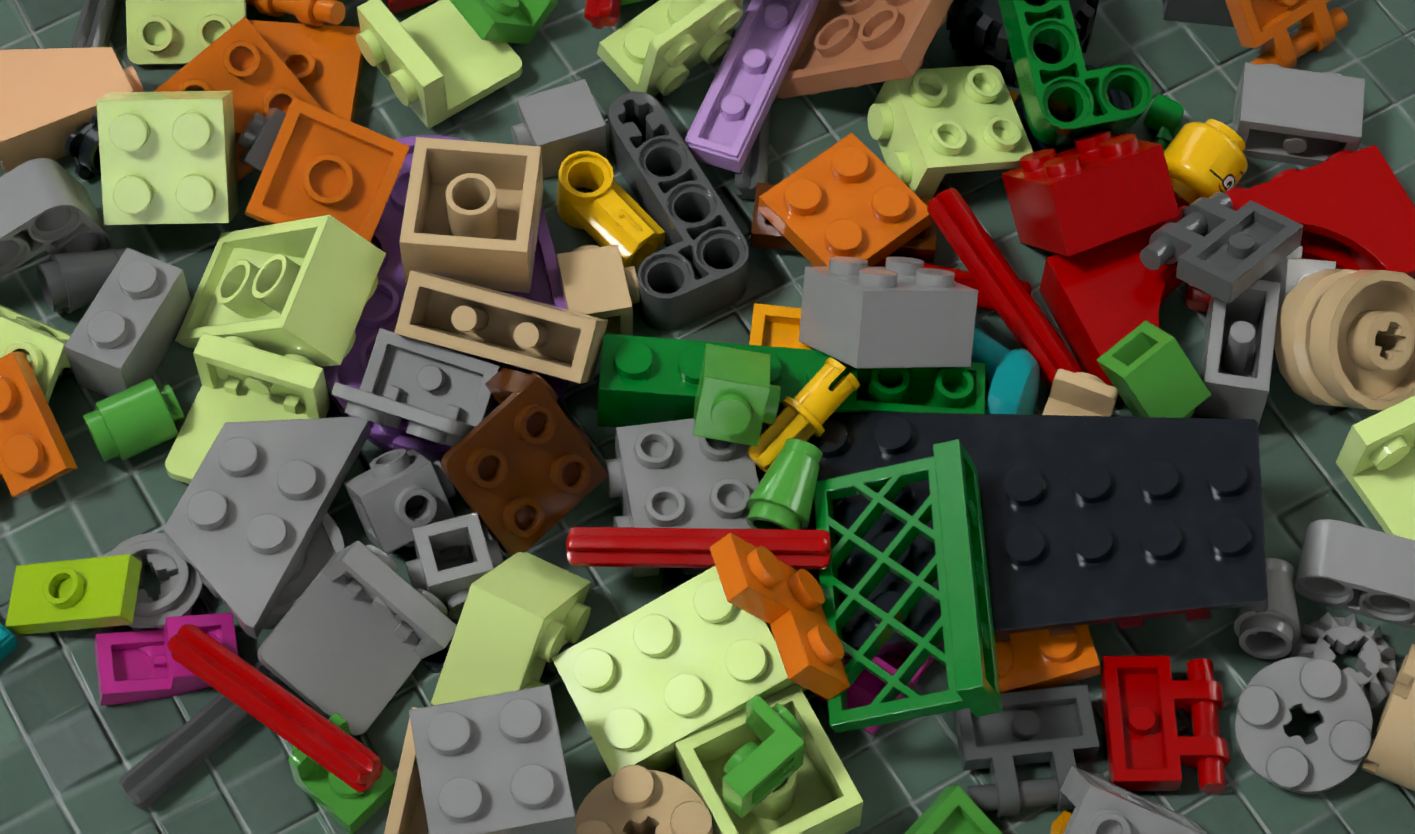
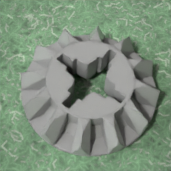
M165 533L136 535L118 544L107 555L131 554L142 562L138 588L144 585L143 576L146 574L143 566L147 564L150 565L152 573L155 572L159 580H167L160 584L161 594L158 595L159 600L153 601L152 597H148L144 589H138L133 625H128L134 631L156 627L163 629L166 617L191 615L192 606L198 597L204 596L203 582L200 579L199 573L191 563H186L167 541Z
M1327 612L1323 617L1310 625L1305 624L1301 630L1300 639L1293 645L1290 652V658H1323L1333 662L1336 655L1332 649L1341 655L1345 654L1348 650L1358 649L1360 652L1354 665L1358 673L1350 667L1342 671L1349 674L1361 687L1367 697L1370 709L1377 707L1387 698L1398 675L1395 665L1396 648L1389 647L1382 638L1380 626L1369 627L1358 621L1356 613L1347 617H1332Z

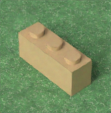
M410 271L394 333L581 384L592 382L608 320L429 272Z

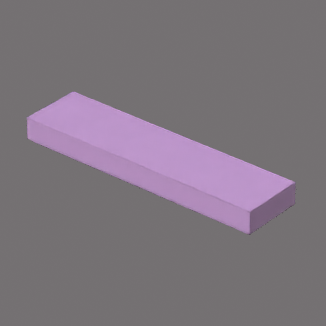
M751 0L684 140L696 161L737 173L741 172L820 0Z

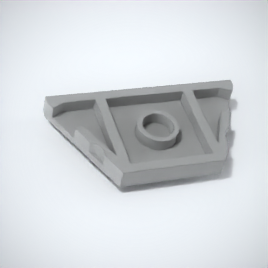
M359 417L226 422L163 528L170 545L186 563H191L199 573L204 585L216 598L220 597L237 617L240 627L248 636L257 639L322 519L370 435L371 431L368 420Z

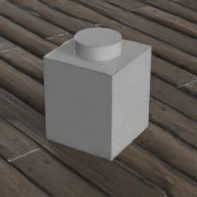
M586 79L517 99L519 124L511 126L512 140L516 145L541 146L543 179L558 175L564 159L577 151H592L599 153L607 159L606 124Z

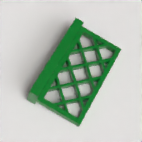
M959 439L933 444V457L816 482L814 493L816 530L829 532L832 547L829 567L825 570H819L820 586L825 596V602L821 604L829 627L835 632L843 645L844 654L851 659L846 666L844 664V657L841 659L850 686L864 669L886 684L873 702L867 706L848 709L846 691L849 687L831 700H828L829 723L836 733L967 708L971 710L975 717L1002 712L978 470ZM929 479L930 495L913 516L892 503L906 484ZM860 494L871 503L848 530L834 520L833 500ZM885 511L905 524V526L882 553L862 538ZM931 519L933 520V530L926 526ZM835 534L841 537L840 541L837 544L835 540ZM920 534L935 544L936 555L920 575L916 576L898 564L897 561ZM856 547L876 562L852 590L838 580V568ZM891 571L911 586L887 614L868 601L867 598L886 574ZM937 578L939 584V591L932 587V584L936 581ZM839 593L846 597L841 605ZM925 594L940 604L941 617L926 636L922 638L904 626L902 622ZM862 608L881 623L861 648L856 651L843 641L842 629L856 611ZM896 632L914 644L916 648L892 676L871 660L890 636ZM943 639L945 653L937 648ZM931 656L946 667L948 690L919 695L906 685ZM899 694L905 697L904 699L895 700Z

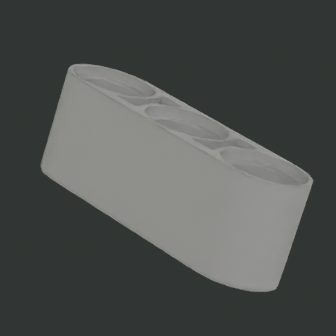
M1325 519L1311 522L1306 528L1295 579V589L1301 596L1310 601L1415 629V540L1343 521Z

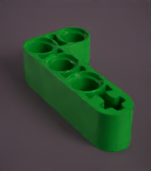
M998 0L1028 124L1033 135L1041 142L1051 146L1075 143L1074 139L1078 136L1103 129H1109L1111 135L1120 134L1129 130L1149 107L1153 97V88L1149 77L1140 68L1132 65H1115L1090 71L1086 70L1069 0H1045V4L1041 6L1030 5L1024 0ZM1046 44L1051 46L1057 52L1059 62L1048 64L1041 61L1035 55L1033 45ZM1117 89L1124 92L1131 101L1132 109L1120 110L1115 108L1108 100L1107 90ZM1060 101L1071 108L1074 120L1062 122L1055 119L1050 114L1048 102Z

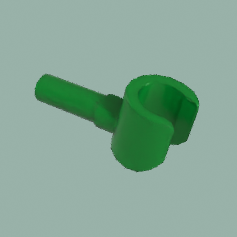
M1158 94L1147 111L1143 125L1158 132L1154 143L1162 144L1163 151H1165L1172 139L1180 131L1184 108L1180 103L1162 94Z

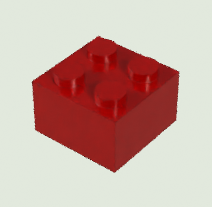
M1103 129L1081 135L1074 139L1076 146L1074 148L1057 154L1055 149H1044L1029 153L1019 159L1021 167L1001 174L1020 243L1068 257L1180 216L1162 144L1137 140L1136 134L1114 136L1111 135L1109 129Z

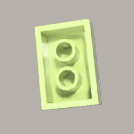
M716 566L711 567L552 658L611 776L628 765H639L649 770L662 772L676 764V742L745 709L746 703L756 694L764 700L796 684L787 677L770 624L727 602ZM800 686L803 692L807 690L806 688Z

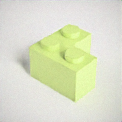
M517 552L472 583L431 704L439 705L544 686L545 684L539 681L546 661L551 663L553 661L552 658L559 653L561 647L568 641L574 644L586 627L591 608L585 605L584 601L591 581L530 553Z

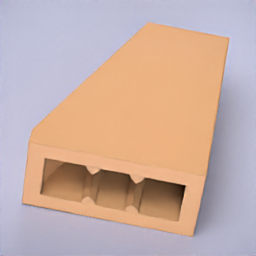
M112 47L0 50V164L5 174L32 159L50 158L55 161L69 155L65 152L66 140L78 127L85 123H91L92 117L97 113L96 100L109 92H144L134 67L129 66L122 69Z

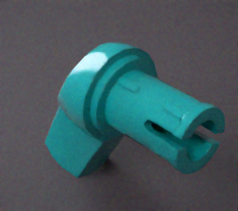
M975 324L971 362L986 363L985 379L988 381L989 394L985 414L1033 415L1040 385V366L1037 360L1026 349L1008 350Z

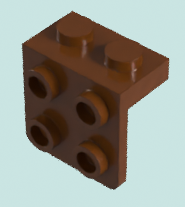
M503 367L485 383L488 390L499 403V406L443 456L441 467L472 511L478 513L479 520L493 539L498 542L502 551L513 556L517 552L525 553L598 486L608 474L591 452L593 446L587 436L569 421L557 404L558 397L552 387L536 373L529 375Z

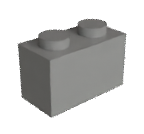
M1245 62L1234 97L1232 129L1245 142L1246 148L1243 151L1245 156L1248 158L1314 166L1323 163L1327 158L1339 151H1357L1362 138L1365 79L1343 76L1335 72L1319 73L1283 68L1276 64Z
M130 248L125 250L64 346L77 385L109 397L153 376L177 337L192 302L183 269Z
M1258 280L1230 304L1211 296L1207 311L1200 378L1210 391L1211 396L1196 407L1195 418L1254 419L1258 422L1259 426L1270 388L1280 282Z

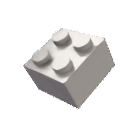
M845 256L830 257L829 267L805 266L799 341L855 368L971 367L978 290L955 282L954 272L923 268L924 261L916 258L887 257L885 267H868V261L865 259Z
M550 685L409 710L429 834H576L574 807Z

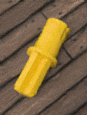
M829 357L825 361V365L793 399L788 396L783 399L782 404L785 408L776 417L774 425L769 424L760 434L758 447L751 445L748 447L747 454L757 467L766 473L780 450H782L787 439L794 438L807 442L813 434L820 437L825 430L822 424L853 391L860 387L859 381L850 372L847 376L844 375L829 390L830 384L845 370L846 367Z

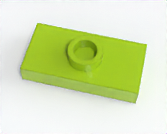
M131 554L16 565L5 627L17 635L133 625L142 562Z

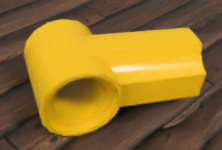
M577 151L564 159L558 172L556 204L559 216L569 226L584 229L601 247L618 244L623 267L634 266L635 270H637L643 260L655 253L664 243L666 232L614 180L613 167L605 157L592 151ZM588 188L594 191L589 193H583L575 189Z

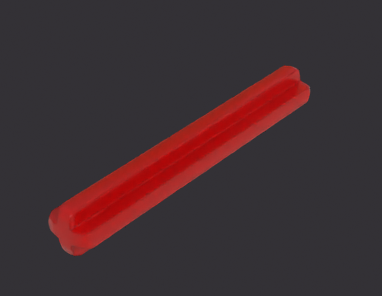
M949 188L931 199L927 206V212L1019 345L1035 357L1040 366V375L1051 389L1058 369H1064L1073 373L1083 372L958 190Z
M573 527L570 529L566 541L568 562L573 566L711 568L715 566L709 547L727 534L732 533L755 547L763 546L767 548L778 560L796 570H825L829 567L831 561L832 547L829 532L825 530Z
M185 624L181 626L177 634L170 638L167 647L172 652L171 655L175 661L357 792L368 791L374 782L381 777L384 767L376 753L197 626Z

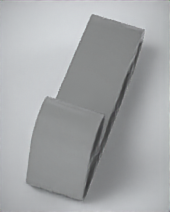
M50 158L32 159L20 164L0 177V278L44 250L50 254L104 250L110 247L111 238L86 188L56 161Z

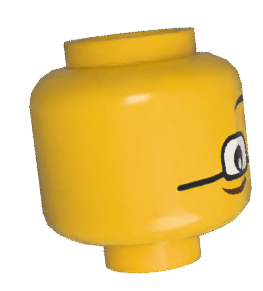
M1208 119L1205 123L1189 122L1182 127L1165 149L1164 155L1178 207L1189 206L1198 198H1209L1216 192L1224 193L1234 188L1246 173L1248 162L1243 152L1246 148L1245 142L1233 129L1224 123L1214 119Z

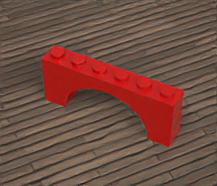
M1376 144L1355 152L1342 150L1331 155L1323 163L1300 171L1297 168L1287 169L1274 176L1268 182L1247 189L1235 187L1224 192L1231 199L1232 209L1238 211L1251 200L1304 225L1300 245L1303 246L1302 259L1336 261L1335 269L1404 272L1415 279V206ZM1188 206L1178 207L1180 213L1178 217L1068 257L1054 253L1051 257L1046 258L1039 292L1084 373L1092 374L1100 378L1105 384L1113 386L1096 359L1145 320L1160 328L1159 310L1171 293L1184 281L1176 278L1178 261L1175 264H1164L1157 270H1150L1141 262L1140 252L1149 245L1151 235L1166 223H1177L1180 221L1183 210ZM1119 394L1115 406L1124 403Z

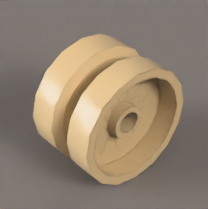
M1323 269L1303 277L1284 299L1277 315L1274 350L1279 371L1293 392L1312 404L1382 411L1414 396L1415 279L1404 272Z

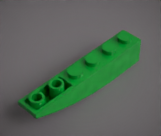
M604 333L598 389L597 426L624 427L694 418L695 397L706 343L770 354V384L781 386L777 416L785 408L782 404L783 399L786 396L793 399L831 356L819 350ZM834 358L846 368L830 384L829 390L844 375L847 376L850 372L860 383V387L853 391L834 413L867 411L985 414L986 363L971 362V367L855 368Z

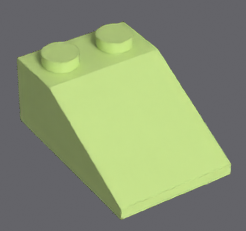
M331 215L221 233L175 341L184 347L196 348L203 332L221 338L238 336L250 341L261 350L281 356L286 354L304 356L318 367L341 365L343 358L354 345L356 339L355 328L364 306L377 288V274L386 253Z

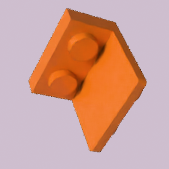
M245 16L153 91L233 90L237 182L253 170V168L238 160L245 148L238 144L237 140L255 112L260 113L264 117L270 108H278L287 113L293 97L321 108Z

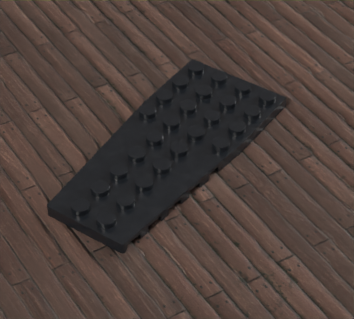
M860 411L833 413L822 424L825 430L820 437L813 434L807 441L820 449L823 454L819 463L820 467L817 481L933 457V444L956 439L960 440L978 470L995 643L1010 641V633L1048 629L1049 636L1051 637L1076 634L1075 626L1118 621L1119 629L1143 626L1142 618L1186 614L1187 621L1210 619L1212 610L1255 606L1256 613H1263L1268 609L1258 422L1254 419ZM763 423V424H762L761 433L765 430V428H766L769 424H766V423ZM755 465L758 482H760L765 472ZM929 479L906 484L892 503L913 516L930 495ZM860 494L834 499V520L849 530L871 502ZM814 498L809 526L806 530H816ZM884 511L862 539L883 553L905 524ZM931 519L926 526L932 530L933 520ZM835 534V540L837 544L840 541L841 537ZM919 534L898 559L897 563L916 576H919L936 555L935 544ZM855 547L838 568V580L853 590L876 561ZM664 568L662 595L710 568ZM806 570L820 585L819 570ZM889 571L867 600L888 614L911 585ZM937 578L936 581L932 584V587L939 591V584ZM839 593L841 605L846 597ZM924 594L903 620L902 624L924 638L941 617V606ZM859 608L842 629L843 641L858 651L881 622L862 608ZM894 632L875 656L913 652L916 646ZM944 639L938 645V649H944Z

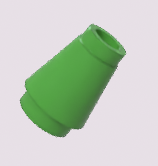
M790 438L785 441L782 450H780L746 502V506L750 510L746 521L752 529L806 530L808 528L820 467L819 463L823 455L820 449L800 439Z

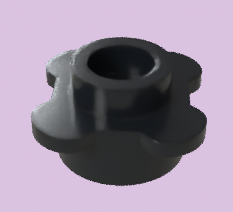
M97 113L92 117L91 123H85L78 127L75 132L70 134L65 143V152L74 157L77 164L75 174L83 180L92 179L95 175L101 176Z

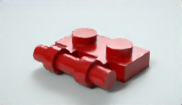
M1103 656L1100 663V681L1110 783L1127 791H1178L1182 783L1181 766L1190 765L1198 771L1199 789L1201 792L1217 793L1225 790L1226 778L1224 767L1230 764L1228 740L1222 738L1220 733L1218 711L1224 707L1222 685L1214 679L1213 661L1206 658L1190 660L1186 663L1188 680H1172L1170 656ZM1175 709H1184L1192 714L1194 736H1178Z

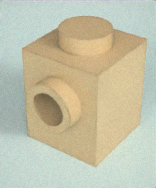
M585 245L571 252L557 254V268L566 309L608 320L605 334L633 336L632 304L640 303L638 279L634 266L623 267L619 245L603 247Z

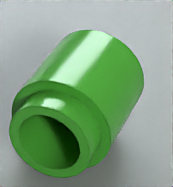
M152 378L96 402L95 406L97 409L83 415L86 426L104 462L117 456L120 457L121 461H124L177 437L178 431L175 423L185 419L170 385L167 384L158 389Z

